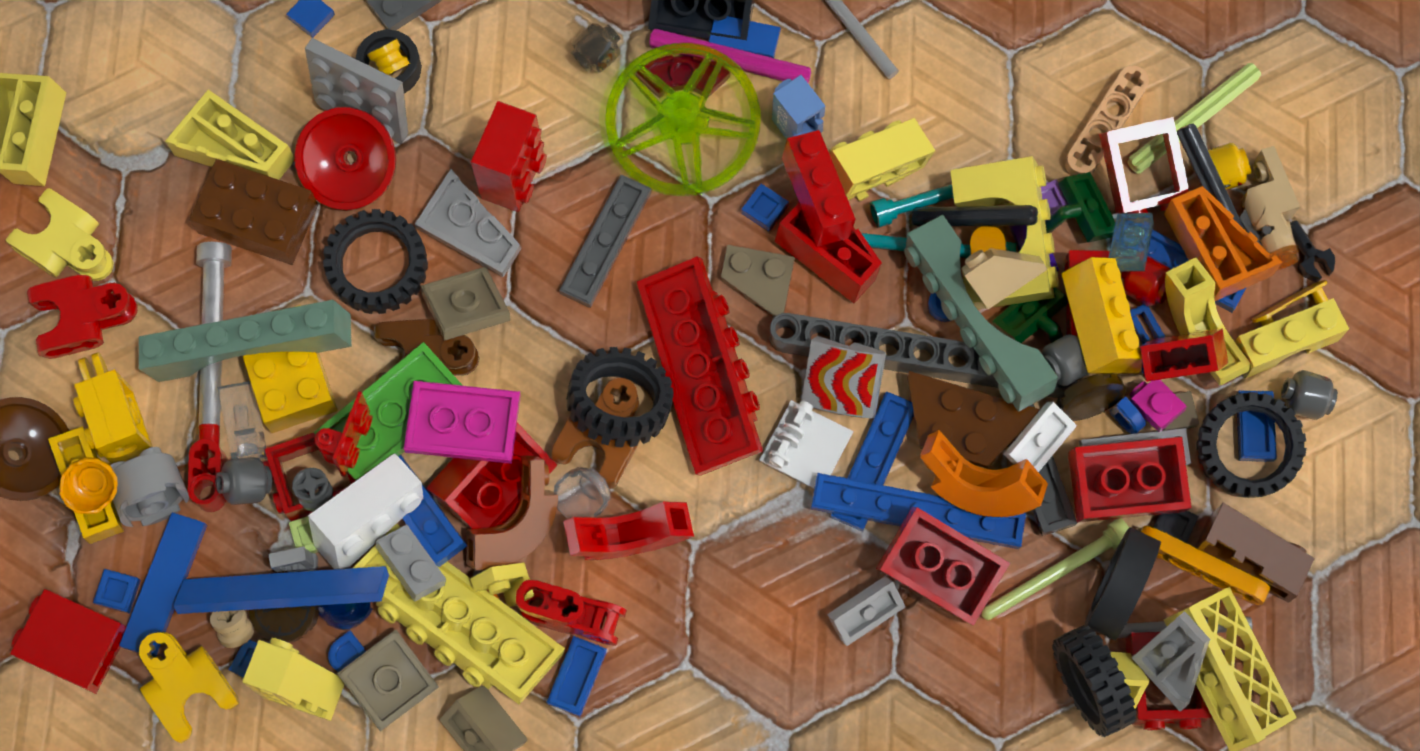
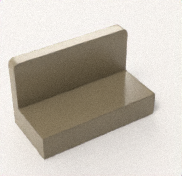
M481 686L457 699L439 719L464 751H515L527 742V737L485 686Z

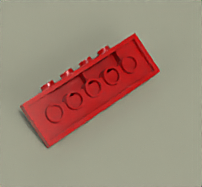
M696 256L637 281L661 364L666 370L665 377H670L672 382L671 388H673L674 392L673 403L695 474L702 476L763 452L754 423L758 421L755 412L760 410V404L756 394L753 391H748L745 379L750 377L746 362L742 358L738 359L735 347L740 345L739 337L732 326L728 327L725 315L730 313L728 303L722 294L718 296V293L712 290L703 259Z

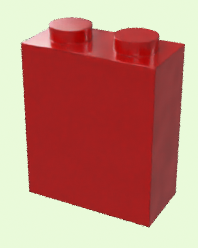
M1223 328L1152 339L1140 346L1146 382L1219 371L1229 363Z
M44 589L41 596L38 595L31 603L29 608L30 617L24 628H20L14 635L11 643L13 649L10 655L97 694L121 648L119 645L126 626Z

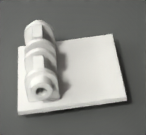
M791 400L759 461L814 489L817 473L832 474L854 431L812 411L813 406L806 401H801L798 404Z

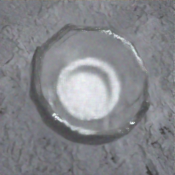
M574 468L563 475L554 485V493L558 494L557 509L567 519L572 517L594 518L608 507L611 500L610 488L605 478L593 468Z

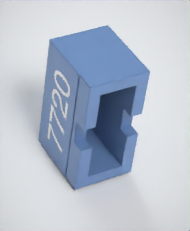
M800 75L794 80L786 79L781 82L773 93L772 120L784 137L787 139L820 130L821 133L823 132L824 121L821 118L825 115V104L804 77Z

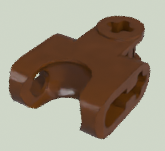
M435 320L379 322L374 326L375 339L383 346H395L404 349L405 357L424 342L454 376L468 375L479 364V353L471 339L466 335H461L444 341ZM460 349H464L465 353L461 355V360H456L454 356L459 354ZM386 372L379 373V374L376 376L375 382H376L380 377H382Z

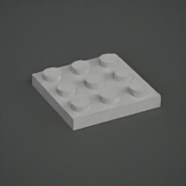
M311 38L305 47L314 101L324 110L352 107L366 111L376 117L386 127L392 140L402 144L408 135L403 82Z

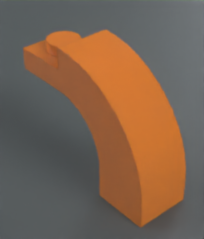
M940 430L928 435L920 455L926 467L935 474L931 488L949 503L978 515L1009 517L1031 511L1041 506L1048 486L1047 481L1028 459L998 470L985 469L970 463L956 450Z

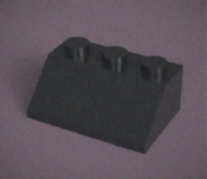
M651 0L648 29H659L675 34L710 39V35L747 41L755 0ZM727 16L743 19L741 37L711 32L714 20H723Z

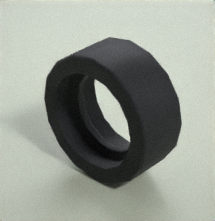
M385 29L373 32L362 41L357 49L355 59L369 65L368 53L397 39L400 44L399 49L405 52L410 63L404 73L395 78L403 82L405 94L415 86L421 74L422 65L416 45L409 36L397 30Z

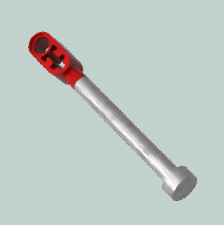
M203 242L197 245L196 264L203 267L202 324L223 321L224 268L230 267L232 260V247L226 243ZM222 361L200 369L198 441L189 450L188 495L205 512L218 511L226 503L223 494H219L216 489V475L218 472H221L224 463L228 461L226 454L220 448ZM209 453H212L215 457L209 458L207 467L202 460L208 459ZM215 486V493L210 499L200 500L201 491L205 487Z

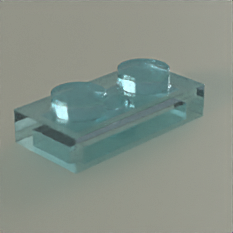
M1152 213L1117 214L1109 258H1116L1120 271H1145L1154 225Z

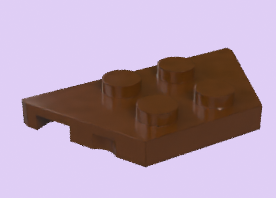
M909 371L908 383L920 449H923L929 434L940 430L967 461L986 469L1016 440L1019 434L1040 411V409L1028 406L1018 412L1012 402L1007 403L1003 398Z

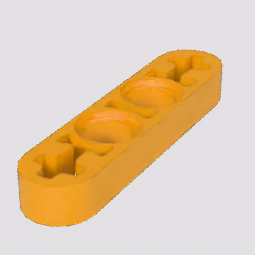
M1142 527L1140 532L1161 541L1157 558L1222 590L1230 587L1233 595L1255 605L1264 604L1270 591V586L1264 581L1156 528Z

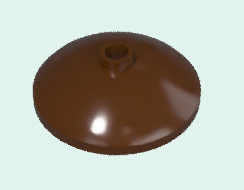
M10 397L0 400V497L14 501L35 500L48 495L60 485L61 474L48 439L70 430L58 413L49 406L34 399ZM8 452H17L19 460H12Z

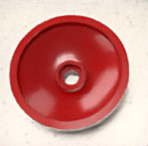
M338 107L319 113L303 128L296 144L295 166L302 185L305 189L312 191L318 202L334 209L353 210L373 203L388 189L396 169V150L388 130L376 117L357 108ZM350 151L354 152L357 156L354 164H351L347 159Z

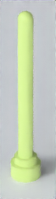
M1122 518L1107 525L1108 529L1103 531L1104 535L986 605L981 613L982 617L986 620L995 618L1111 547L1114 550L1117 549L1129 526Z

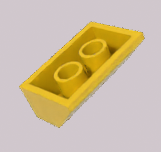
M1091 257L1061 273L1087 372H1140L1143 361L1139 339L1134 328L1130 306L1126 299L1116 258Z

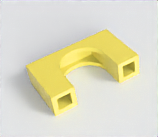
M1033 156L951 170L954 204L957 207L1031 205L1038 209V221L1034 225H1027L1026 240L1019 253L1040 256L1048 270L993 307L1055 298L1053 288L1059 287L1056 267H1051L1049 254L1054 253L1055 248L1052 233H1046L1045 220H1050V208L1048 200H1042L1041 187L1046 186L1043 165L1038 166ZM963 273L964 285L977 310L986 309L987 307Z

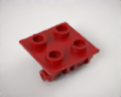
M358 391L343 432L323 428L315 436V443L325 461L336 465L343 477L346 476L348 468L353 469L360 454V448H357L361 434L366 436L369 432L373 419L364 395L360 391Z

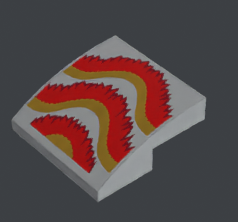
M819 336L813 338L810 345L802 401L810 403L813 408L862 418H874L887 352L856 342L848 346Z

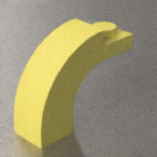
M1197 257L1166 272L1165 289L1167 300L1180 335L1223 328L1229 363L1219 371L1210 372L1219 386L1250 371L1251 363L1231 338L1217 312L1214 300L1215 281Z

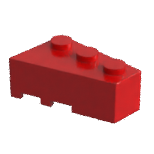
M800 203L779 224L774 242L853 304L875 282L882 262L859 229L855 230L853 227L848 239L817 247Z

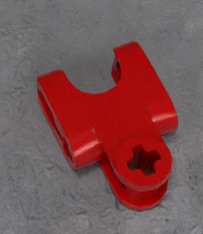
M89 275L70 276L38 284L27 290L29 303L37 310H60L58 325L53 330L38 335L36 338L38 355L48 359L100 347L104 343L102 330L128 324L135 318L138 312V304L135 298L121 284L113 282L94 287L92 277Z
M537 580L524 581L516 592V604L521 610L522 617L533 625L565 634H578L606 645H617L618 638L614 636L619 617H625L627 610L610 602L586 598L572 590ZM533 590V597L525 601L526 593ZM536 600L543 601L539 607L530 606Z

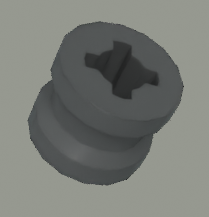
M306 468L301 470L292 482V489L301 506L306 510L315 511L333 498V488L325 473L320 469Z

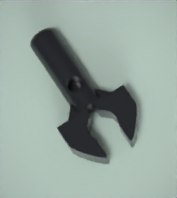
M1299 221L1290 222L1294 241L1304 255L1303 262L1297 267L1302 276L1311 281H1320L1322 276L1315 268L1314 261L1321 263L1327 275L1330 276L1335 268V255L1329 248L1325 251L1316 249Z

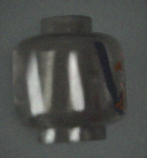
M591 23L573 39L572 46L574 50L571 54L588 73L591 70L601 73L620 56L621 50L617 42L621 38L609 24L603 28L597 23Z

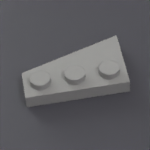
M450 169L415 223L416 229L502 277L505 276L521 250V246L494 215L492 216L474 193L471 190L469 191L459 180V177L452 169Z

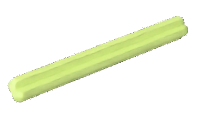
M1253 63L1245 65L1174 121L1176 132L1181 127L1192 123L1197 128L1259 80L1261 76L1260 70ZM1163 134L1155 136L1129 157L1127 163L1135 173L1143 172L1167 153Z

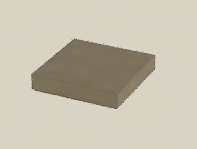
M486 267L421 285L422 296L444 341L510 321V312Z
M394 630L337 673L380 732L439 688L397 630Z

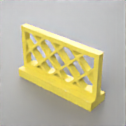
M1230 587L1163 619L1166 626H1168L1185 611L1210 638L1196 686L1229 751H1238L1259 743L1266 738L1265 736L1297 718ZM1220 599L1228 611V618L1219 613ZM1218 624L1227 629L1226 639L1217 635ZM1237 635L1241 637L1245 645L1244 650L1236 646ZM1221 649L1225 650V656L1223 655ZM1235 657L1243 661V673L1234 668ZM1254 668L1258 670L1262 678L1261 683L1253 679ZM1252 690L1260 694V706L1251 701ZM1271 701L1275 703L1281 715L1280 718L1270 712Z

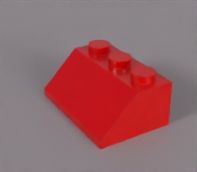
M517 422L512 463L453 458L426 489L469 529L492 528L506 522L512 517L519 506L521 499V456L535 455L544 459V464L548 465L549 474L557 467V464Z

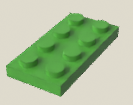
M424 342L362 392L369 406L370 415H373V419L367 435L361 434L357 448H360V454L353 469L348 468L347 470L355 481L394 453L399 457L405 452L404 443L414 381L463 386ZM355 399L314 432L315 436L323 428L343 432Z

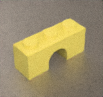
M1334 298L1238 336L1235 343L1251 363L1250 371L1243 374L1244 378L1246 379L1276 367L1279 362L1297 352L1306 350L1308 354L1338 342L1349 330V327Z

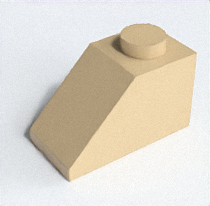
M993 248L985 252L979 250L965 260L966 265L961 268L964 276L987 309H990L1048 270L1040 256Z

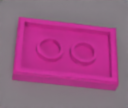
M414 381L404 443L405 453L512 463L521 398L520 391Z

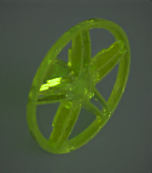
M673 43L645 52L622 71L613 85L608 98L605 124L607 137L614 156L622 168L634 180L662 194L694 196L723 186L745 167L758 142L761 114L753 84L736 62L720 51L704 45ZM672 54H694L705 57L698 69H695L683 91L675 92L661 78L651 73L645 65L653 60ZM711 60H714L717 64L701 96L693 94ZM722 66L729 70L742 86L749 103L750 119L736 117L735 114L705 107V103ZM637 71L666 96L661 103L634 75ZM631 80L657 109L658 115L632 129V132L619 139L616 130V109L625 85ZM709 120L748 127L750 130L749 132H740L708 127ZM657 127L661 132L660 135L639 143V145L624 151L622 146ZM701 134L747 138L741 153L727 169L717 176L702 182L699 141ZM667 139H672L683 184L666 183L650 177L637 168L628 158V155ZM692 144L696 175V183L689 184L682 145Z

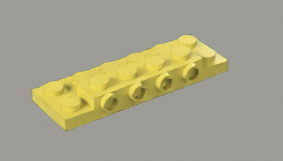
M398 524L394 525L384 536L401 527ZM376 545L353 567L386 566L389 573L382 601L376 603L381 617L389 623L393 624L398 621L407 628V635L415 643L422 645L426 642L435 649L434 654L441 663L447 666H451L454 663L464 671L463 676L465 680L474 687H480L482 684L487 689H490L492 686H495L520 705L564 653L565 648L494 595H490V592L487 590L474 592L471 579L448 561L441 567H438L446 578L445 586L415 602L378 552Z

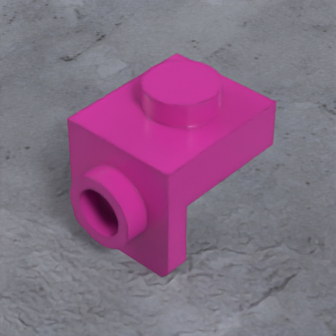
M1161 380L1151 381L1148 384L1143 381L1130 393L1132 397L1130 402L1159 433L1180 416L1187 407Z

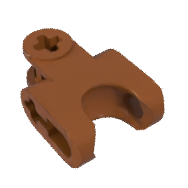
M615 378L604 387L595 405L611 415L624 418L634 417L639 407L637 389L630 380ZM623 393H626L628 402L621 401L617 405L614 396L621 397ZM569 416L552 448V460L566 465L571 462L578 450L583 447H596L605 455L603 466L599 472L601 484L609 489L616 487L637 446L630 447L628 442L625 441L623 447H615V440H610L609 445L601 444V436L598 435L595 440L589 438V429L582 433L577 428L578 421L573 423Z

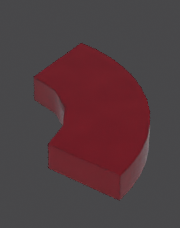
M669 55L644 65L636 71V77L659 99L669 92L679 90L696 92L707 99L730 78V72L720 64L697 56L673 57V55Z

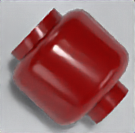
M1148 255L1142 256L1136 261L1130 260L1121 273V278L1125 279L1123 283L1125 294L1148 307L1154 306L1157 303L1163 304L1167 300L1165 276L1166 272L1171 269Z

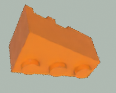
M1203 186L1171 199L1164 213L1188 260L1197 257L1215 281V301L1272 277L1283 263L1276 255L1272 256L1257 242L1258 238L1251 231L1249 233L1246 232L1233 219L1234 215Z

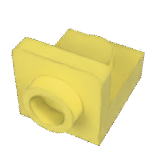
M524 562L490 567L470 578L474 592L489 590L490 595L503 592L506 604L509 607L517 606L516 592L524 581L530 580ZM533 590L526 593L525 601L533 597Z

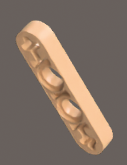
M1128 66L1120 72L1070 149L1065 161V168L1071 176L1087 172L1092 174L1104 157L1102 145L1093 141L1089 132L1094 128H1101L1105 132L1122 129L1149 83V77L1141 67ZM1134 77L1138 80L1137 85H1134L1129 95L1126 96L1123 91L1128 81ZM1110 102H1118L1123 105L1125 113L1120 116H1113L1107 111L1106 105ZM1086 148H1088L1091 153L1086 164L1082 165L1081 168L1075 165L1077 159H1080Z

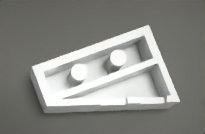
M394 453L308 515L315 548L334 569H349L376 543V540L382 538L406 514L419 506L423 499L422 482Z

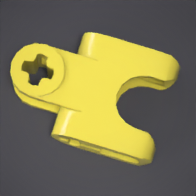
M47 188L38 199L40 203L45 205L47 212L51 214L48 227L38 234H28L16 228L5 239L15 252L55 278L60 275L66 266L80 275L91 276L93 281L105 279L113 270L114 261L112 256L97 239L91 236L99 226V223L87 212L50 188Z

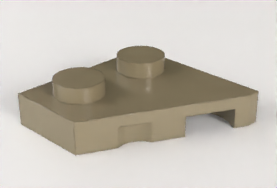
M727 245L721 281L731 289L741 292L746 300L755 306H760L771 314L772 319H774L777 315L785 312L795 257Z

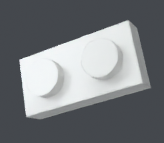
M1046 402L1006 450L1004 455L1013 464L1028 459L1039 472L1077 425L1054 402Z

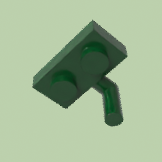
M1091 172L1068 176L1058 183L1068 205L1061 206L1050 215V220H1045L1046 233H1052L1067 219L1074 217L1087 243L1111 238L1120 231Z
M1053 288L1055 298L1012 304L992 321L993 326L1004 335L1019 343H1023L1040 328L1048 334L1050 343L1063 337L1060 326L1051 318L1068 304L1066 295L1057 288Z

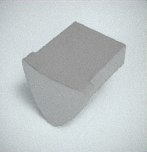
M304 546L269 554L270 567L276 572L317 571L318 556L315 553H311Z

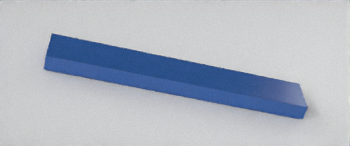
M817 473L811 510L901 526L911 507H918L973 541L1014 549L1021 548L1026 513L1009 517L983 516L960 509L941 496Z
M386 566L183 579L173 606L177 614L380 602L383 598L389 573Z

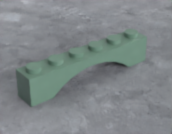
M941 215L907 233L906 248L904 249L905 256L912 267L917 266L923 274V282L928 291L932 294H937L941 300V306L946 317L951 321L955 320L960 327V334L964 343L969 348L973 347L980 356L979 361L985 373L993 375L999 383L998 388L1003 399L1007 403L1012 402L1019 412L1054 393L1058 376L1038 349L1021 344L1001 333L974 306L966 291L961 275V240L945 217Z
M329 300L139 336V370L156 381L163 382L190 377L208 365L244 355L268 352L320 353L352 347L351 314L336 301Z

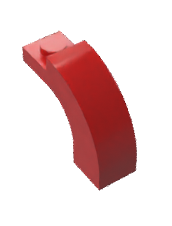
M663 501L644 510L626 515L606 518L572 517L563 521L570 556H584L585 560H604L631 556L671 546L694 537L687 502Z

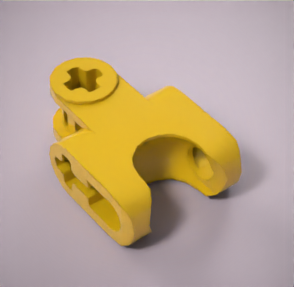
M157 632L146 636L142 640L139 647V655L154 679L140 687V690L173 740L182 744L191 736L192 727L184 714V706L192 694L205 693L210 695L220 708L226 710L233 709L239 704L238 695L203 646L187 655L172 634ZM155 641L158 644H167L168 648L164 651L165 659L161 656L155 658L152 656L151 652L155 650L153 645Z

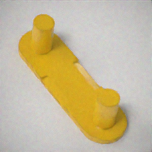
M1326 279L1302 289L1251 319L1252 322L1260 321L1262 326L1274 322L1272 315L1309 294H1312L1317 305L1328 301L1322 289L1327 284Z

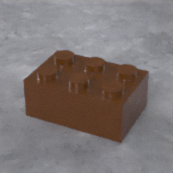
M216 159L189 220L198 234L293 265L316 212L318 203L311 190Z

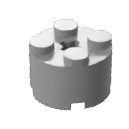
M159 447L148 448L139 457L127 462L120 461L111 465L118 478L117 493L112 501L120 522L125 526L133 527L131 521H141L143 526L168 519L172 512L177 513L180 511L178 504L183 499L186 503L189 500L188 491L174 458L169 454L162 453Z

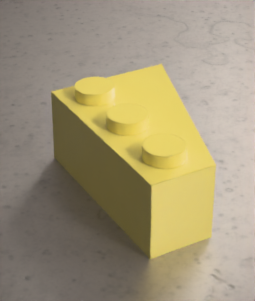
M0 73V173L13 184L45 186L66 97V92L49 76Z
M209 89L165 140L174 156L213 167L215 160L219 159L278 180L295 161L286 143Z
M915 118L903 123L900 120L894 121L885 127L883 131L878 133L869 131L860 136L855 142L850 144L841 142L829 151L848 201L856 197L859 202L869 197L866 192L867 190L881 184L889 187L924 168L935 153V149Z
M271 638L270 643L258 640L242 683L264 699L331 721L345 685L341 678L306 659L305 656L299 654L298 650L292 648L293 645L276 638Z

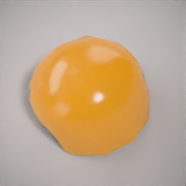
M81 458L71 464L62 474L59 495L66 507L78 514H96L102 511L115 498L118 478L111 465L99 458Z

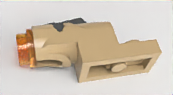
M1274 146L1262 149L1254 161V175L1257 181L1263 184L1247 190L1242 198V208L1244 211L1239 218L1245 231L1248 233L1251 231L1258 238L1257 242L1272 256L1276 255L1283 262L1278 270H1282L1298 262L1296 254L1299 250L1293 238L1289 219H1292L1300 205Z

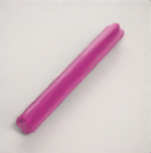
M653 29L649 39L650 47L682 56L705 58L722 66L781 81L786 79L794 80L802 75L807 83H809L811 77V68L659 29Z

